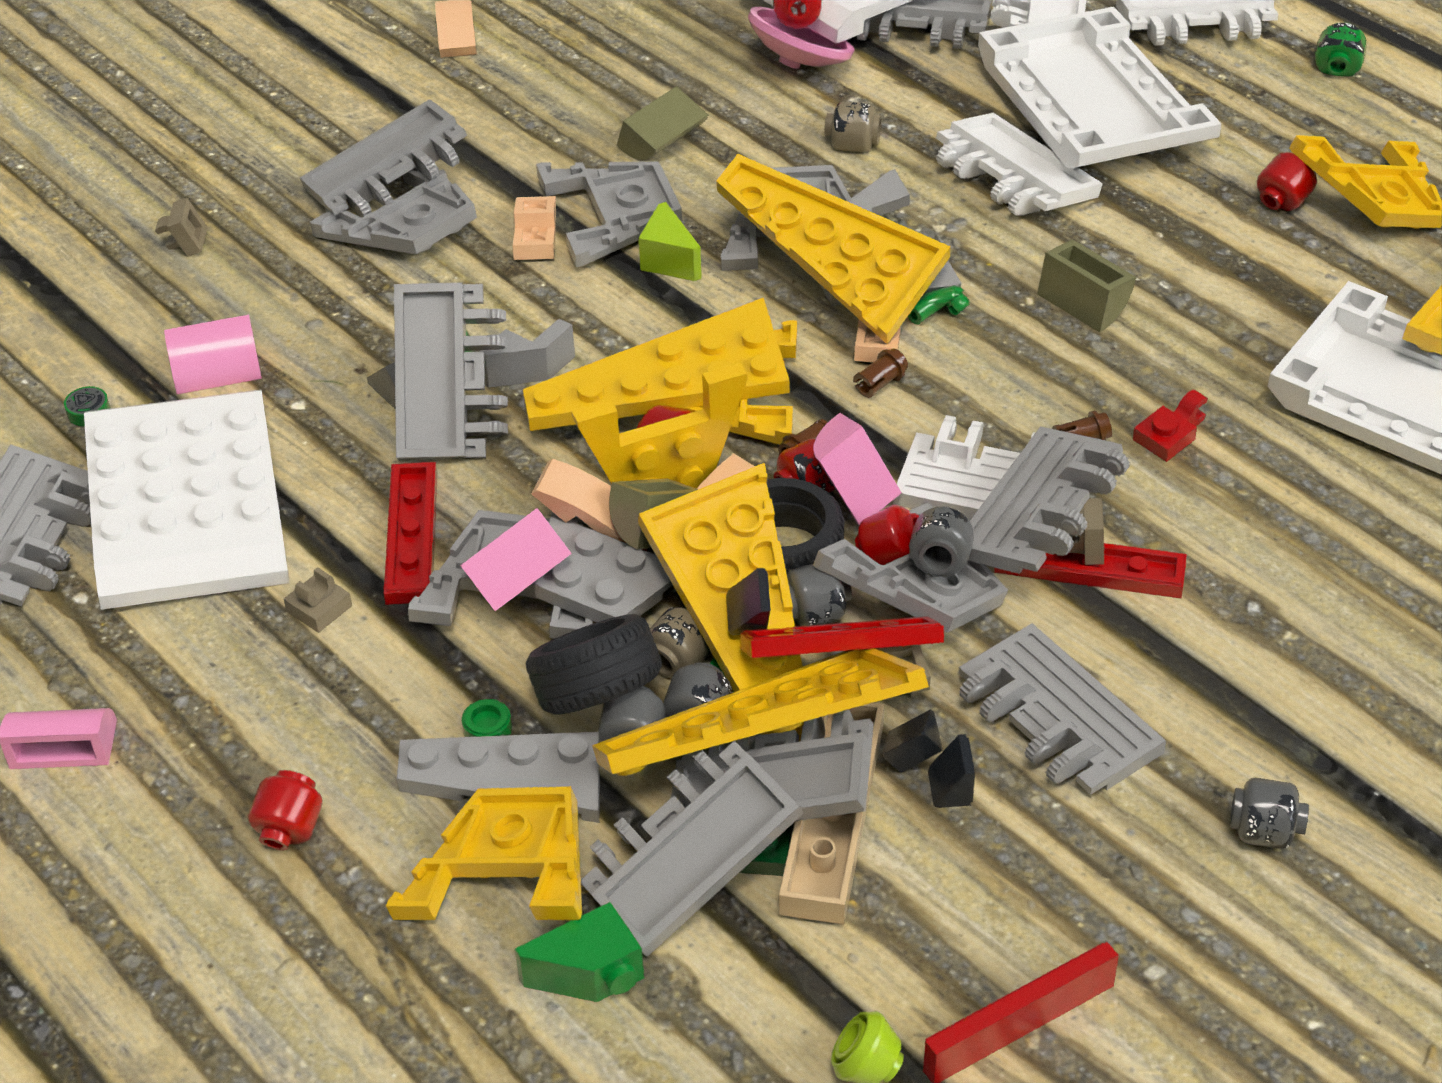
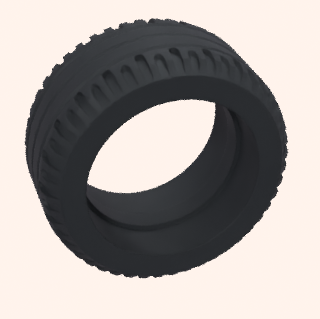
M774 478L766 481L775 513V527H794L807 531L814 536L801 544L781 546L786 574L794 568L813 564L818 550L844 539V517L840 506L830 493L815 484L799 479Z
M636 614L613 617L564 634L533 650L527 658L526 670L541 708L553 715L584 710L632 692L657 677L662 667V662L647 621Z

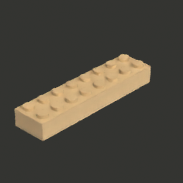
M873 702L849 709L854 721L870 718L874 724L866 810L864 812L795 821L779 893V915L845 924L884 725V704ZM834 714L822 716L825 724L824 738L831 736Z

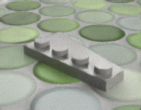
M598 732L400 740L397 771L399 791L462 801L466 796L472 797L478 788L571 786L577 799L578 814H581L582 820L599 823L600 765L597 764L592 745L600 743Z

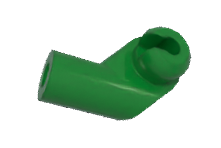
M952 285L923 295L907 317L913 324L918 325L945 305L951 314L957 315L969 306L970 300L963 294L964 289Z

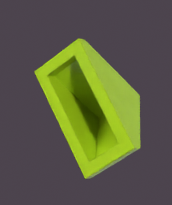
M666 202L658 204L638 238L640 270L691 281L702 279L701 248Z

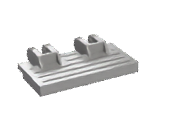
M913 0L864 20L863 33L857 35V40H866L870 32L878 33L880 42H889L894 20L896 21V26L926 29L930 23L932 24L930 46L938 47L941 39L952 40L953 48L961 49L965 39L966 27H969V32L972 33L986 31L992 10V0Z
M429 99L301 176L300 180L305 190L334 216L348 209V203L358 216L365 217L372 213L368 203L373 199L377 200L382 206L393 201L390 193L379 179L389 184L416 166L421 173L433 180L439 176L438 168L435 164L437 160L441 159L450 167L460 163L454 148L445 139L455 144L468 135L465 129L457 124L451 114Z
M462 282L394 284L397 460L486 458V439H466V437L508 434V424L501 421L467 423V410H500L508 407V397L503 395H465L466 390H485V353L465 351L500 350L507 347L506 337L500 335L466 336V324H499L506 321V311L502 309H464V304H484L483 284H463Z
M1040 426L971 518L970 523L973 527L974 541L968 561L1020 574L1023 568L1037 572L1047 559L1046 553L1057 554L1058 556L1067 555L1074 546V541L1069 534L1076 537L1078 535L1081 536L1087 527L1086 524L1088 522L1085 520L1086 518L1079 512L1090 498L1089 492L1101 493V495L1110 494L1117 485L1116 475L1119 477L1124 475L1130 466L1128 457L1122 453V444Z
M11 444L0 460V605H2L3 601L22 606L29 594L30 587L51 591L59 580L56 571L53 570L66 569L71 559L69 558L70 554L59 547V545H56L67 528V522L82 527L91 524L87 470Z
M1033 623L959 667L958 674L966 680L960 687L959 695L966 702L973 703L979 698L981 699L997 690L994 694L986 697V700L980 706L979 714L988 722H993L1011 712L1009 720L1031 740L1024 753L1026 754L1025 757L1033 764H1039V762H1043L1044 759H1048L1057 752L1064 751L1060 756L1058 755L1049 763V767H1047L1046 776L1055 784L1064 782L1066 778L1068 779L1084 769L1083 772L1077 775L1076 782L1092 795L1102 787L1106 790L1110 789L1164 754L1166 740Z
M849 709L834 713L831 736L824 738L825 724L822 717L804 721L801 742H798L799 735L796 730L765 735L757 734L738 740L740 747L746 753L748 752L801 807L804 814L796 821L864 812L866 810L874 726L870 718L854 721ZM732 742L709 748L708 757L724 773L729 767L718 755ZM694 752L685 754L682 760H677L676 770L679 773H683L693 784V788L701 794L714 782L694 764V760L691 757ZM673 786L671 798L675 796L686 808L690 803Z
M733 741L718 755L729 767L725 773L703 750L695 751L691 755L697 768L703 774L708 775L714 782L703 793L699 794L693 788V784L689 779L676 769L667 776V779L690 804L685 808L673 796L641 825L652 837L649 842L646 843L623 817L614 824L618 835L637 851L623 865L615 858V853L606 843H601L598 839L590 846L592 851L613 874L607 879L595 866L581 879V884L601 906L609 902L612 903L642 947V952L646 957L804 814L801 807L736 741Z

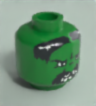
M1335 23L1324 29L1319 36L1315 51V63L1318 69L1328 75L1354 76L1361 69L1365 61L1367 43L1364 33L1357 26L1349 23Z

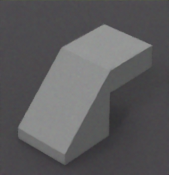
M558 319L533 341L505 329L499 335L506 337V348L479 351L485 353V386L489 388L545 381L551 379L575 358L573 326L566 321Z

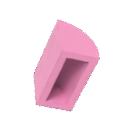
M249 315L164 330L177 394L262 379Z
M839 413L822 428L814 442V455L854 520L860 526L863 519L879 512L902 492L861 425Z
M537 508L460 566L494 611H496L572 553Z
M110 708L9 712L3 718L0 726V745L9 769L109 765L117 718Z

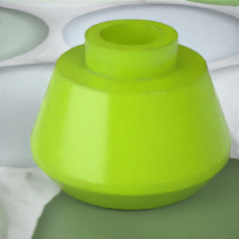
M869 1011L857 1014L842 1030L834 1045L831 1063L836 1076L843 1081L854 1083L889 1082L897 1074L903 1062L904 1055L900 1052L901 1040L880 1012Z

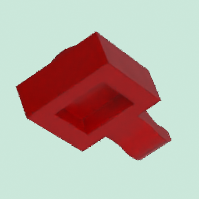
M1193 389L1181 399L1175 411L1161 406L1134 427L1133 441L1164 461H1169L1196 440L1197 426L1206 418V414L1200 411L1199 408L1208 401V398Z

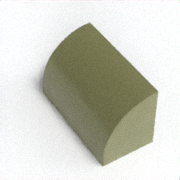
M676 86L623 120L617 147L634 159L648 160L703 124L709 114Z
M1072 239L1045 253L1037 294L1096 331L1102 332L1117 319L1125 308L1132 294L1136 276Z
M668 478L612 482L609 509L613 525L620 537L635 549L652 548L638 525L639 513L698 489Z

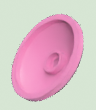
M752 7L748 14L750 25L763 44L780 55L779 61L782 64L791 68L799 69L801 64L815 67L839 64L851 59L854 47L845 40L836 44L809 27L803 29L787 27L778 20L774 9Z

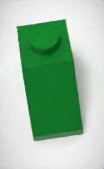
M611 902L582 915L580 920H572L515 948L519 980L524 987L599 1002L613 994L618 995L627 992L637 982L644 979L642 947Z

